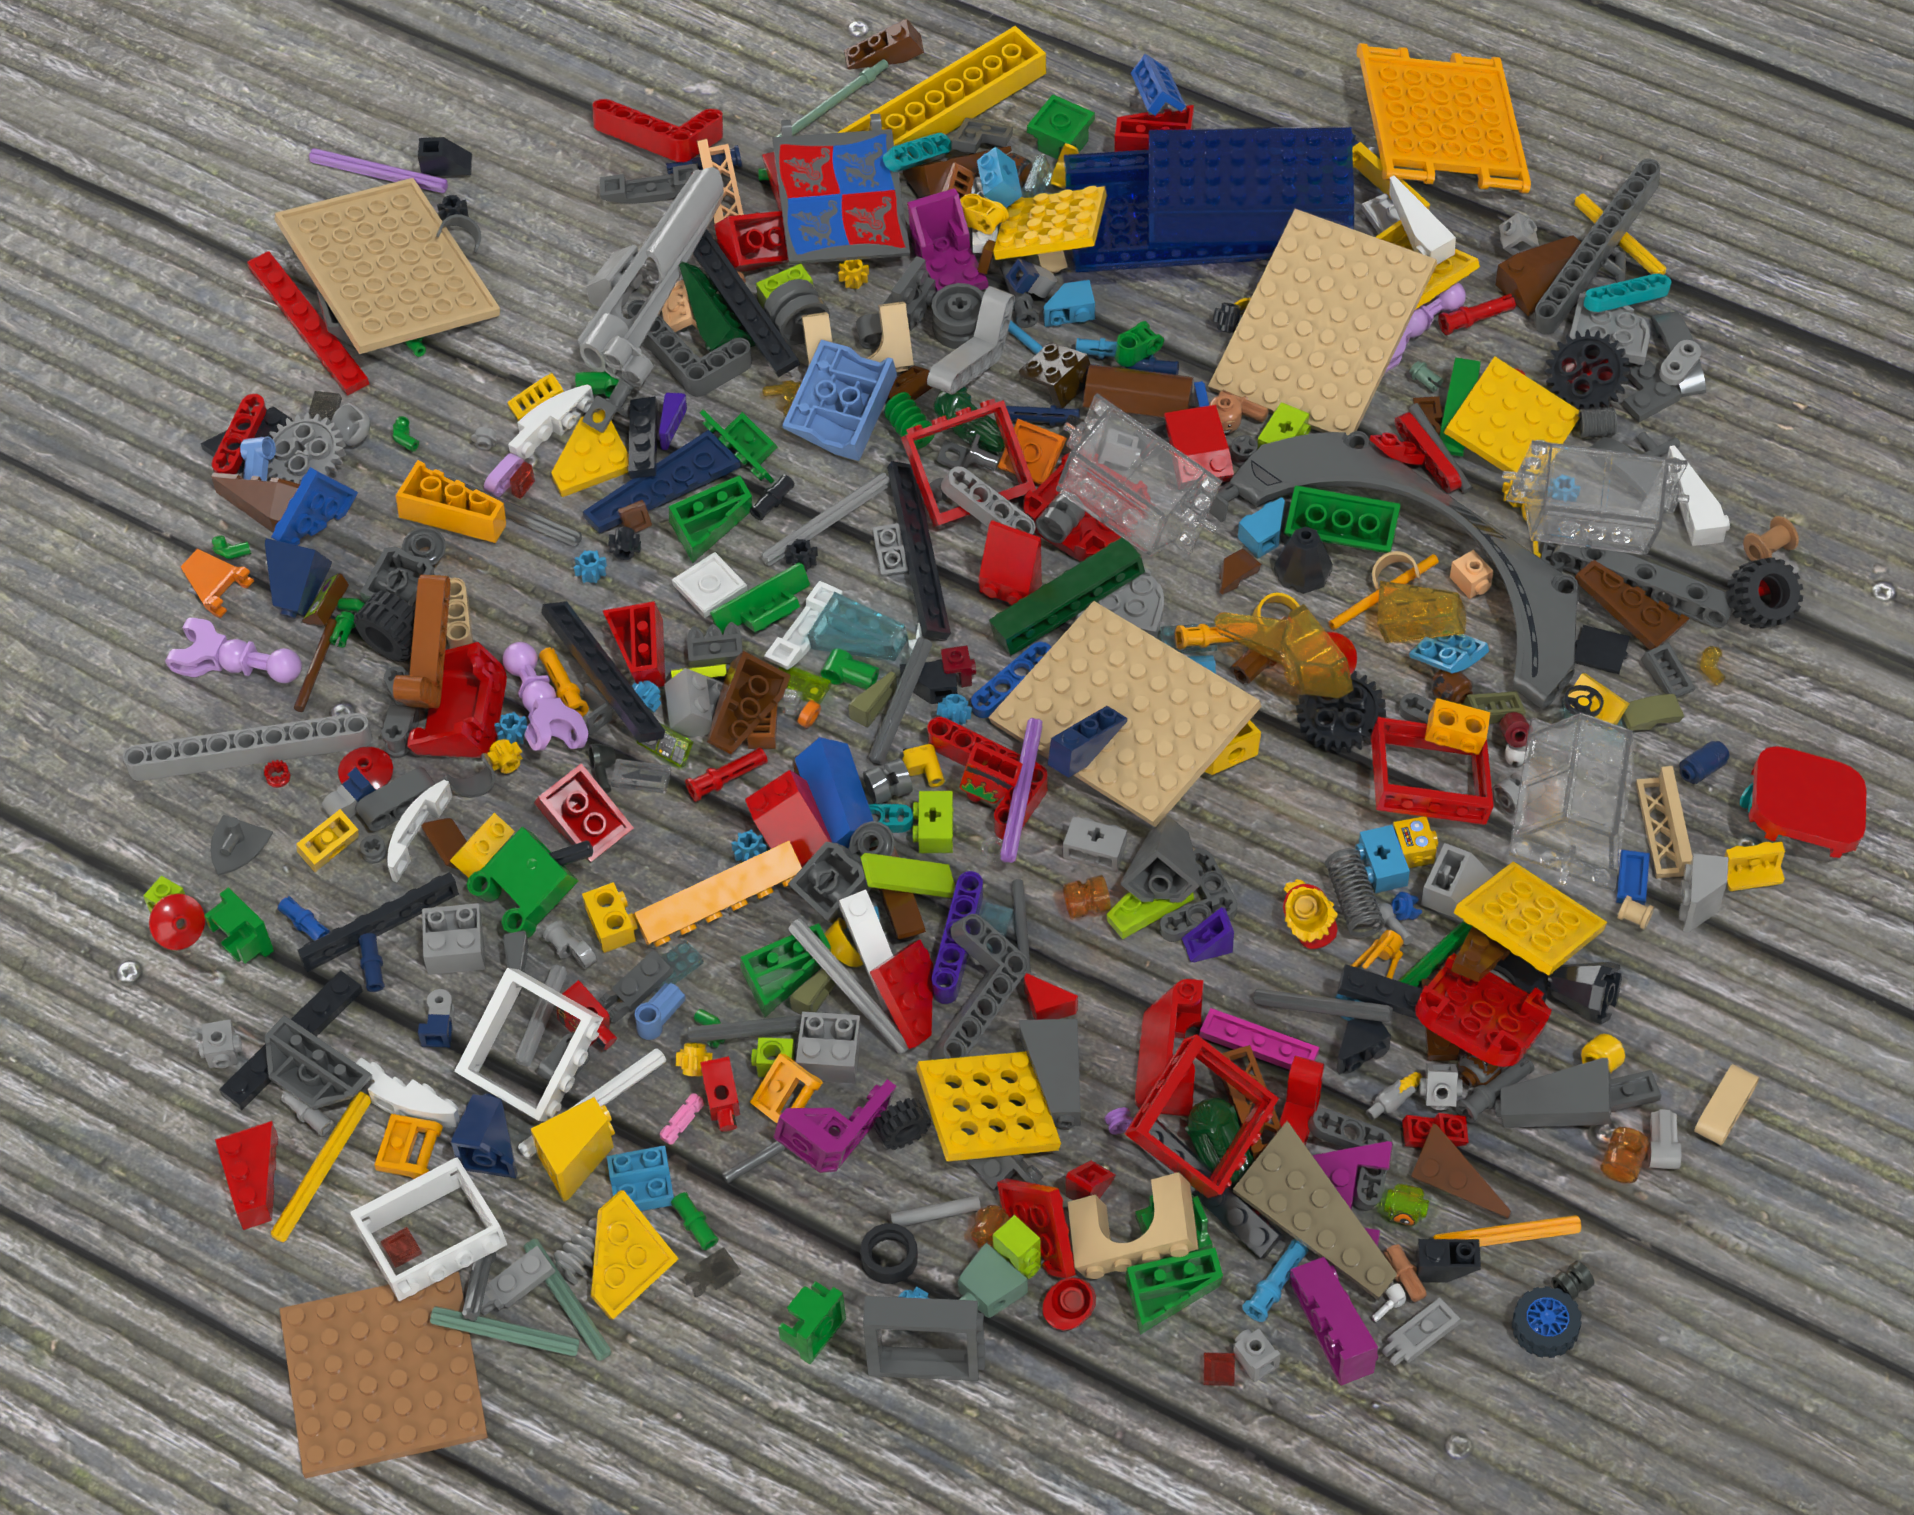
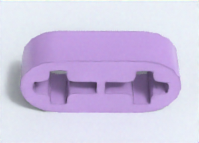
M513 453L508 454L486 478L484 483L485 492L497 497L504 494L520 476L519 469L521 468V471H523L524 459Z

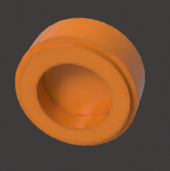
M810 700L801 711L797 723L805 728H809L820 714L821 705Z

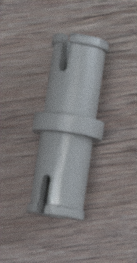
M287 1091L282 1094V1102L286 1103L297 1113V1118L301 1122H307L320 1136H326L331 1132L334 1122L318 1108L312 1109Z

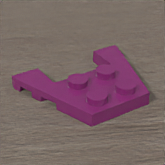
M1386 1141L1312 1156L1352 1210L1358 1167L1389 1170L1393 1143ZM1365 1228L1377 1247H1379L1380 1230Z

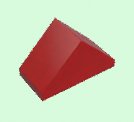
M1028 973L1025 974L1024 992L1034 1020L1061 1019L1077 1013L1078 995Z
M1090 1160L1067 1173L1066 1197L1071 1200H1077L1096 1195L1100 1199L1114 1180L1116 1174Z

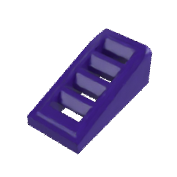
M666 393L664 395L659 429L662 450L668 449L687 411L686 395L683 393Z

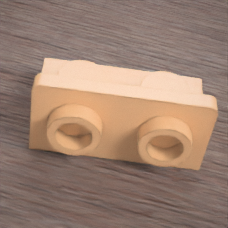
M683 279L676 283L662 308L663 320L674 332L689 325H693L698 330Z

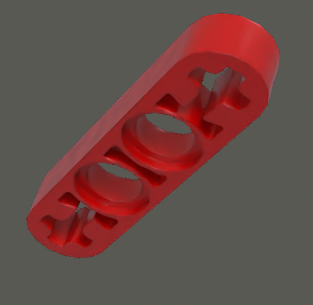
M249 394L242 399L211 464L214 473H237L243 461L240 447L236 450H230L228 446L232 443L241 444L244 439L254 438L267 410L261 395ZM242 423L251 424L246 430L237 429Z
M1410 412L1396 417L1395 426L1404 441L1414 443L1417 446L1416 448L1425 454L1423 465L1446 493L1460 488L1462 482L1459 473Z

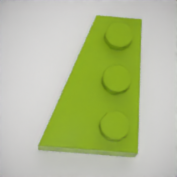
M1128 892L1106 914L1107 922L1124 939L1194 900V893L1192 892L1183 902H1170V899H1154L1153 902H1142L1132 893Z

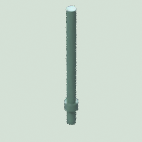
M882 59L873 67H867L859 73V77L792 125V136L799 133L863 85H869L876 80V76L889 67L888 62Z

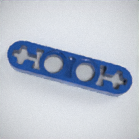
M1036 642L974 693L971 698L972 713L979 718H988L1024 679L1025 676H1018L1014 671L1023 667L1030 672L1034 668L1033 663L1035 662L1036 665L1043 658V656H1039L1036 659V654H1046L1052 647L1046 642ZM999 684H1007L1010 689L1006 692H999L995 687ZM979 702H981L982 704H985L986 702H988V706H986V705H981V706H979Z

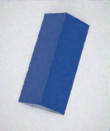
M819 737L795 758V763L800 777L805 779L809 785L832 843L849 848L851 837L855 830L862 824L874 820L849 745Z

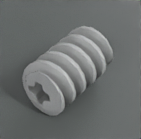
M592 1218L589 1221V1227L583 1226L580 1229L581 1235L574 1234L571 1237L572 1243L566 1242L562 1246L563 1251L557 1250L554 1253L557 1267L575 1285L578 1283L574 1275L576 1272L585 1276L587 1274L583 1267L585 1264L593 1269L594 1262L592 1257L595 1253L597 1218Z

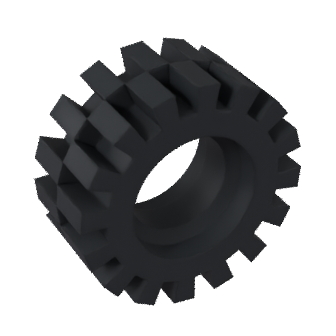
M907 1098L903 1103L900 1100L896 1102L895 1106L890 1105L887 1107L888 1111H882L880 1113L881 1117H877L875 1119L876 1123H874V1129L887 1149L896 1150L898 1146L901 1149L905 1147V1144L911 1145L913 1140L922 1138L921 1134L928 1132L927 1128L931 1127L930 1122L932 1121L920 1100L916 1098L910 1100V1098Z

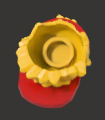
M1296 879L1295 882L1286 883L1283 888L1287 892L1283 910L1285 922L1291 928L1292 934L1298 938L1302 946L1310 950L1319 949L1330 944L1337 937L1338 933L1335 920L1338 914L1333 909L1334 903L1328 900L1320 888L1306 884L1300 879Z

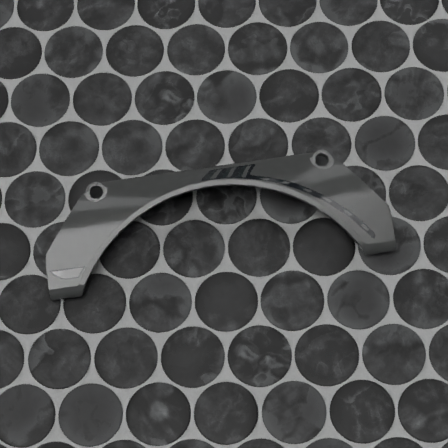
M1361 431L1351 432L1349 435H1346L1345 432L1315 433L1264 444L1248 458L1232 477L1230 483L1233 484L1231 487L1235 485L1239 495L1255 506L1293 493L1295 485L1308 488L1345 486L1388 491L1411 498L1438 511L1467 532L1484 550L1496 567L1507 589L1513 606L1517 630V657L1513 689L1544 710L1572 679L1575 673L1577 604L1580 599L1577 580L1573 576L1564 575L1400 461L1389 457L1372 443L1365 433ZM1357 445H1363V446H1364L1362 449H1355V448H1354V447L1357 446ZM1565 588L1573 589L1569 594L1561 593Z

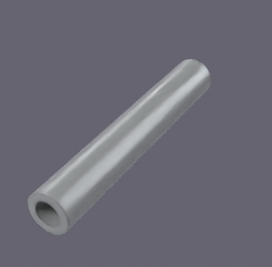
M977 1195L891 1213L890 1216L893 1224L907 1226L979 1211L981 1206Z

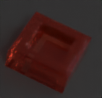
M525 461L509 479L512 494L519 499L526 494L535 482L532 465Z
M407 1227L380 1241L395 1268L422 1254Z
M1204 1352V1385L1234 1386L1235 1353Z

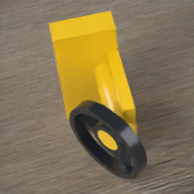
M1586 673L1580 675L1575 685L1567 690L1564 697V705L1571 714L1580 718H1586L1589 721L1602 720L1611 727H1616L1630 704Z

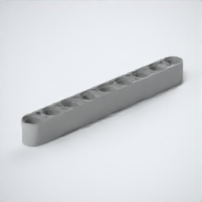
M352 713L134 745L125 750L123 760L129 776L136 781L266 763L272 762V760L280 761L355 750L360 747H367L372 741V733L367 717L361 713Z

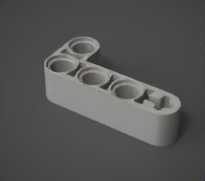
M954 467L943 478L941 482L943 493L987 527H989V523L993 520L1015 529L1018 526L1024 532L1034 534L1035 523L1027 514L966 468ZM973 494L978 495L982 502L976 501ZM994 510L999 511L1003 518L997 517Z

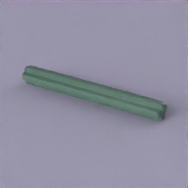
M537 1239L527 1242L524 1245L526 1253L538 1246L556 1270L545 1282L598 1361H602L611 1355L609 1345Z
M438 1306L433 1308L430 1317V1323L569 1356H576L580 1344L578 1338L478 1316L476 1321H470V1319H464L460 1311Z

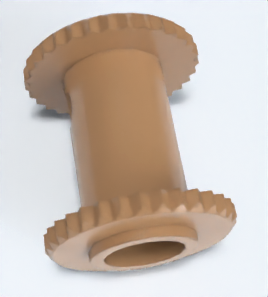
M1776 516L1771 520L1770 530L1759 536L1756 533H1749L1743 540L1744 550L1751 561L1772 557V553L1782 547L1788 551L1794 550L1799 543L1798 533L1794 525L1788 519L1781 516Z

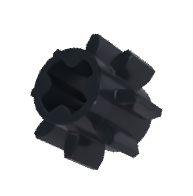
M457 195L446 196L442 200V204H437L438 215L442 221L456 214L469 217L466 200H460Z
M1224 302L1221 308H1215L1213 322H1218L1217 329L1234 333L1244 314L1240 313L1241 306Z
M629 527L616 529L615 535L609 534V552L614 553V556L620 560L633 558L634 552L640 553L641 551L640 534H635V531Z
M796 539L792 545L786 546V564L792 563L793 566L801 563L804 565L806 572L812 565H817L818 549L817 547H811L809 539L807 541Z

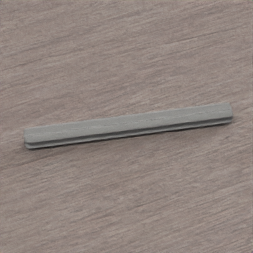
M884 472L880 473L762 552L763 562L767 566L773 565L785 557L787 545H792L796 539L810 540L891 485L889 476Z
M798 918L792 922L788 928L792 935L898 1054L906 1053L909 1048L895 1023L802 919Z

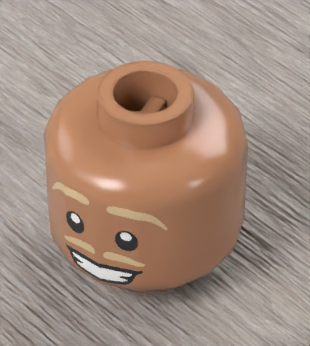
M1219 395L1213 398L1209 406L1216 405L1224 434L1237 430L1242 420L1240 401L1231 395Z

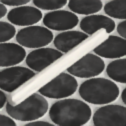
M654 1049L573 1107L595 1097L600 1106L606 1105L666 1062L664 1054L659 1049ZM532 1136L518 1145L520 1153L526 1159L531 1158L537 1153Z

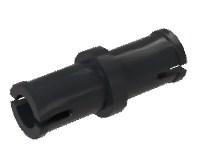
M783 474L771 488H766L763 491L762 497L750 508L751 515L757 520H763L774 507H778L782 503V498L795 486L794 481L789 476Z

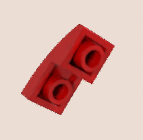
M1387 432L1382 433V435L1370 436L1369 440L1389 457L1408 464L1423 465L1425 454L1416 448L1417 446L1414 443L1408 441L1401 442L1397 439L1396 435Z
M1438 1113L1434 1118L1406 1115L1402 1119L1404 1143L1407 1147L1423 1148L1433 1124L1438 1125L1456 1147L1469 1143L1466 1116Z

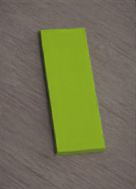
M864 853L860 857L868 887L953 898L955 884L949 864Z

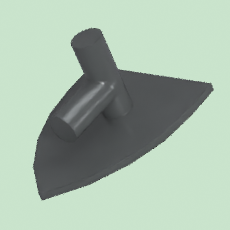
M223 815L212 836L210 848L212 863L218 876L235 871L253 860L266 846L273 831L243 822L235 817Z

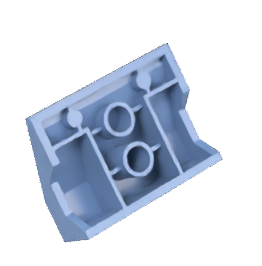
M821 340L784 420L783 428L835 455L860 461L897 377L893 359L886 358L882 362L860 357L850 347Z

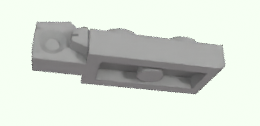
M538 1246L534 1247L488 1282L481 1308L483 1315L488 1314L496 1307L498 1310L505 1306L509 1308L555 1273L556 1270Z

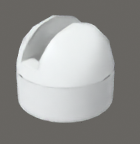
M1507 744L1505 750L1506 761L1510 765H1512L1513 761L1517 762V766L1522 765L1526 761L1528 748L1525 746L1513 747Z

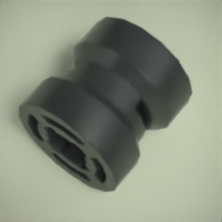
M1577 1260L1568 1266L1565 1273L1560 1272L1551 1278L1554 1289L1558 1288L1562 1292L1568 1293L1572 1296V1300L1578 1297L1580 1291H1587L1595 1283L1588 1268Z

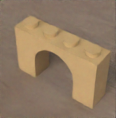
M902 301L878 305L882 330L881 342L877 350L866 359L882 362L886 358H892L896 372L907 371L908 366L914 365L906 303ZM827 312L802 315L808 366L820 341L832 342L829 314Z
M1179 1172L1151 1180L1155 1209L1154 1219L1147 1232L1132 1242L1116 1243L1111 1240L1107 1205L1096 1195L1068 1202L1075 1269L1086 1279H1098L1106 1273L1114 1271L1125 1272L1127 1267L1157 1261L1171 1256L1183 1257L1190 1251L1198 1250L1190 1183Z

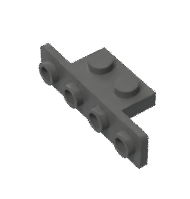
M961 1105L958 1107L962 1112L967 1111V1109ZM989 1126L996 1132H1002L998 1126ZM1024 1154L967 1160L994 1190H998V1181L1006 1178L1010 1179L1016 1171L1026 1182L1047 1186L1041 1180L1043 1178L1042 1173L1033 1165L1028 1166L1023 1160Z

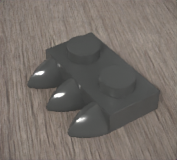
M733 622L727 625L724 635L714 624H711L707 629L705 637L696 626H693L687 635L690 667L732 663L743 651L740 629Z

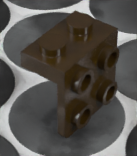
M1049 343L1019 370V375L1021 378L1047 386L1053 404L1057 408H1064L1085 388L1090 361L1085 353L1056 343Z

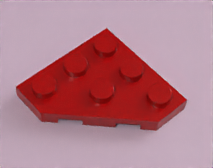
M919 939L870 971L909 1049L918 1046L932 1036L933 963L928 950L924 947L921 939Z
M1008 1178L998 1181L1001 1206L1008 1219L1015 1215L1040 1238L1041 1256L1045 1261L1042 1266L1048 1275L1065 1279L1076 1275L1074 1255L1071 1251L1068 1237L1069 1228L1065 1222L1063 1198L1059 1188Z

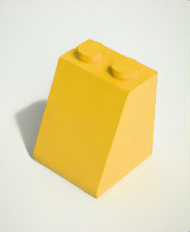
M595 1097L531 1128L537 1156L563 1202L571 1198L614 1147L611 1136L615 1132L610 1123L612 1121L611 1115L605 1105L600 1106Z

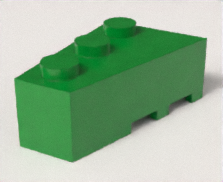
M740 475L668 506L669 523L692 563L750 513L752 495Z
M820 924L809 927L831 952V946ZM793 935L740 957L741 972L764 1018L822 968Z
M1215 1247L1188 1253L1183 1257H1170L1127 1267L1125 1280L1140 1335L1221 1286L1223 1273Z

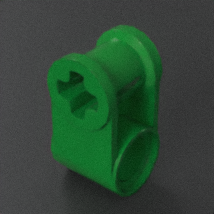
M1142 321L1118 336L1115 360L1121 366H1133L1149 355L1158 352L1164 344V338L1160 334L1156 335L1150 329V325L1146 321Z

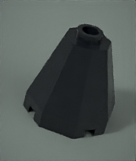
M1309 527L1299 528L1293 532L1274 564V571L1282 586L1290 589V586L1295 587L1297 592L1303 594L1323 588L1333 568L1331 559L1316 530Z
M1598 962L1561 965L1549 975L1547 986L1550 987L1552 996L1589 1021L1603 1024L1609 1021L1612 1013H1606L1609 1005L1615 1007L1618 1002L1622 974L1616 971L1621 969L1620 964Z

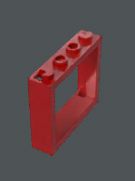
M995 399L980 403L981 408L974 411L967 407L955 412L957 417L947 420L946 415L931 421L932 426L924 429L921 424L906 429L908 434L901 437L933 527L970 515V513L961 506L943 513L939 512L914 441L994 413L1019 482L1018 486L998 493L1009 501L1027 494L1029 490L1032 492L1036 490L1004 400L997 403Z
M1382 717L1377 718L1371 734L1376 810L1475 824H1487L1494 807L1487 739L1479 754L1468 753L1460 749L1426 741V723ZM1385 744L1471 755L1475 796L1388 784Z
M1195 1034L1183 1040L1126 1130L1125 1135L1174 1173L1179 1172L1192 1187L1205 1197L1210 1198L1222 1195L1224 1190L1230 1187L1232 1174L1245 1163L1247 1158L1245 1153L1249 1147L1255 1145L1261 1136L1260 1129L1264 1123H1267L1274 1114L1272 1112L1279 1098ZM1195 1058L1255 1104L1210 1179L1149 1133Z

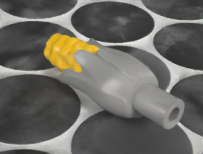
M1413 1072L1402 1080L1398 1079L1394 1084L1383 1089L1376 1097L1375 1104L1366 1111L1367 1116L1374 1120L1382 1113H1392L1417 1091L1416 1087H1418L1420 1078H1422L1421 1073Z

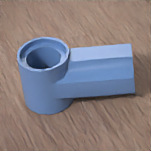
M268 436L244 439L240 446L241 456L245 460L243 479L250 480L252 476H259L262 481H267L269 460L274 458L276 453L273 439Z
M665 983L648 1003H643L636 1008V1029L641 1038L653 1040L660 1036L664 1023L685 1001V995L680 991L679 987L672 983Z

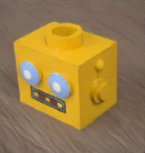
M1423 816L1393 822V828L1408 868L1435 864L1438 838L1435 830L1431 831L1427 817Z

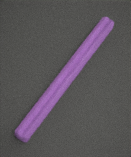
M313 148L309 153L310 162L392 182L414 178L420 188L439 193H445L448 188V182L444 178Z
M1030 718L1027 722L1019 761L1023 765L1013 790L1000 854L1003 862L1013 863L1016 860L1043 722L1040 719Z

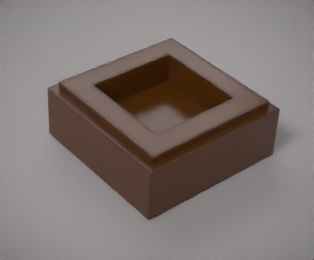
M989 239L986 241L978 265V272L987 274L994 255L995 241Z
M643 500L618 510L623 527L632 528L635 533L652 526Z

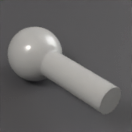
M1379 904L1378 907L1385 921L1384 925L1398 933L1405 945L1410 944L1413 941V936L1396 919V914L1393 913L1391 904Z

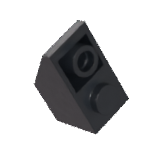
M445 137L419 138L418 161L421 173L431 176L471 175L473 157L471 152Z
M942 659L925 662L913 693L929 704L942 703L943 698H946L947 695L958 694L956 673L945 674ZM900 664V679L907 664Z
M1359 1018L1348 1021L1338 1055L1336 1071L1339 1075L1346 1071H1355L1364 1062L1372 1058L1379 1059L1388 1052L1391 1034L1382 1021Z
M1418 1239L1416 1268L1419 1280L1425 1283H1448L1481 1270L1479 1239Z

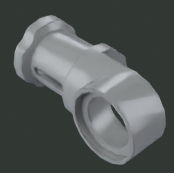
M563 921L553 922L543 933V938L546 942H551L554 945L560 958H567L572 955L584 969L597 961L589 945L583 940L579 941L576 937H572L567 932Z

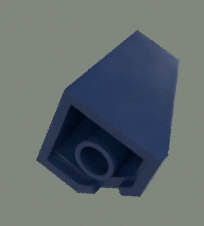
M266 538L265 551L272 604L281 610L280 615L293 619H296L297 615L305 616L324 582L332 561L314 549Z
M473 1094L451 1140L455 1158L458 1157L466 1171L516 1179L518 1173L502 1099L492 1094Z

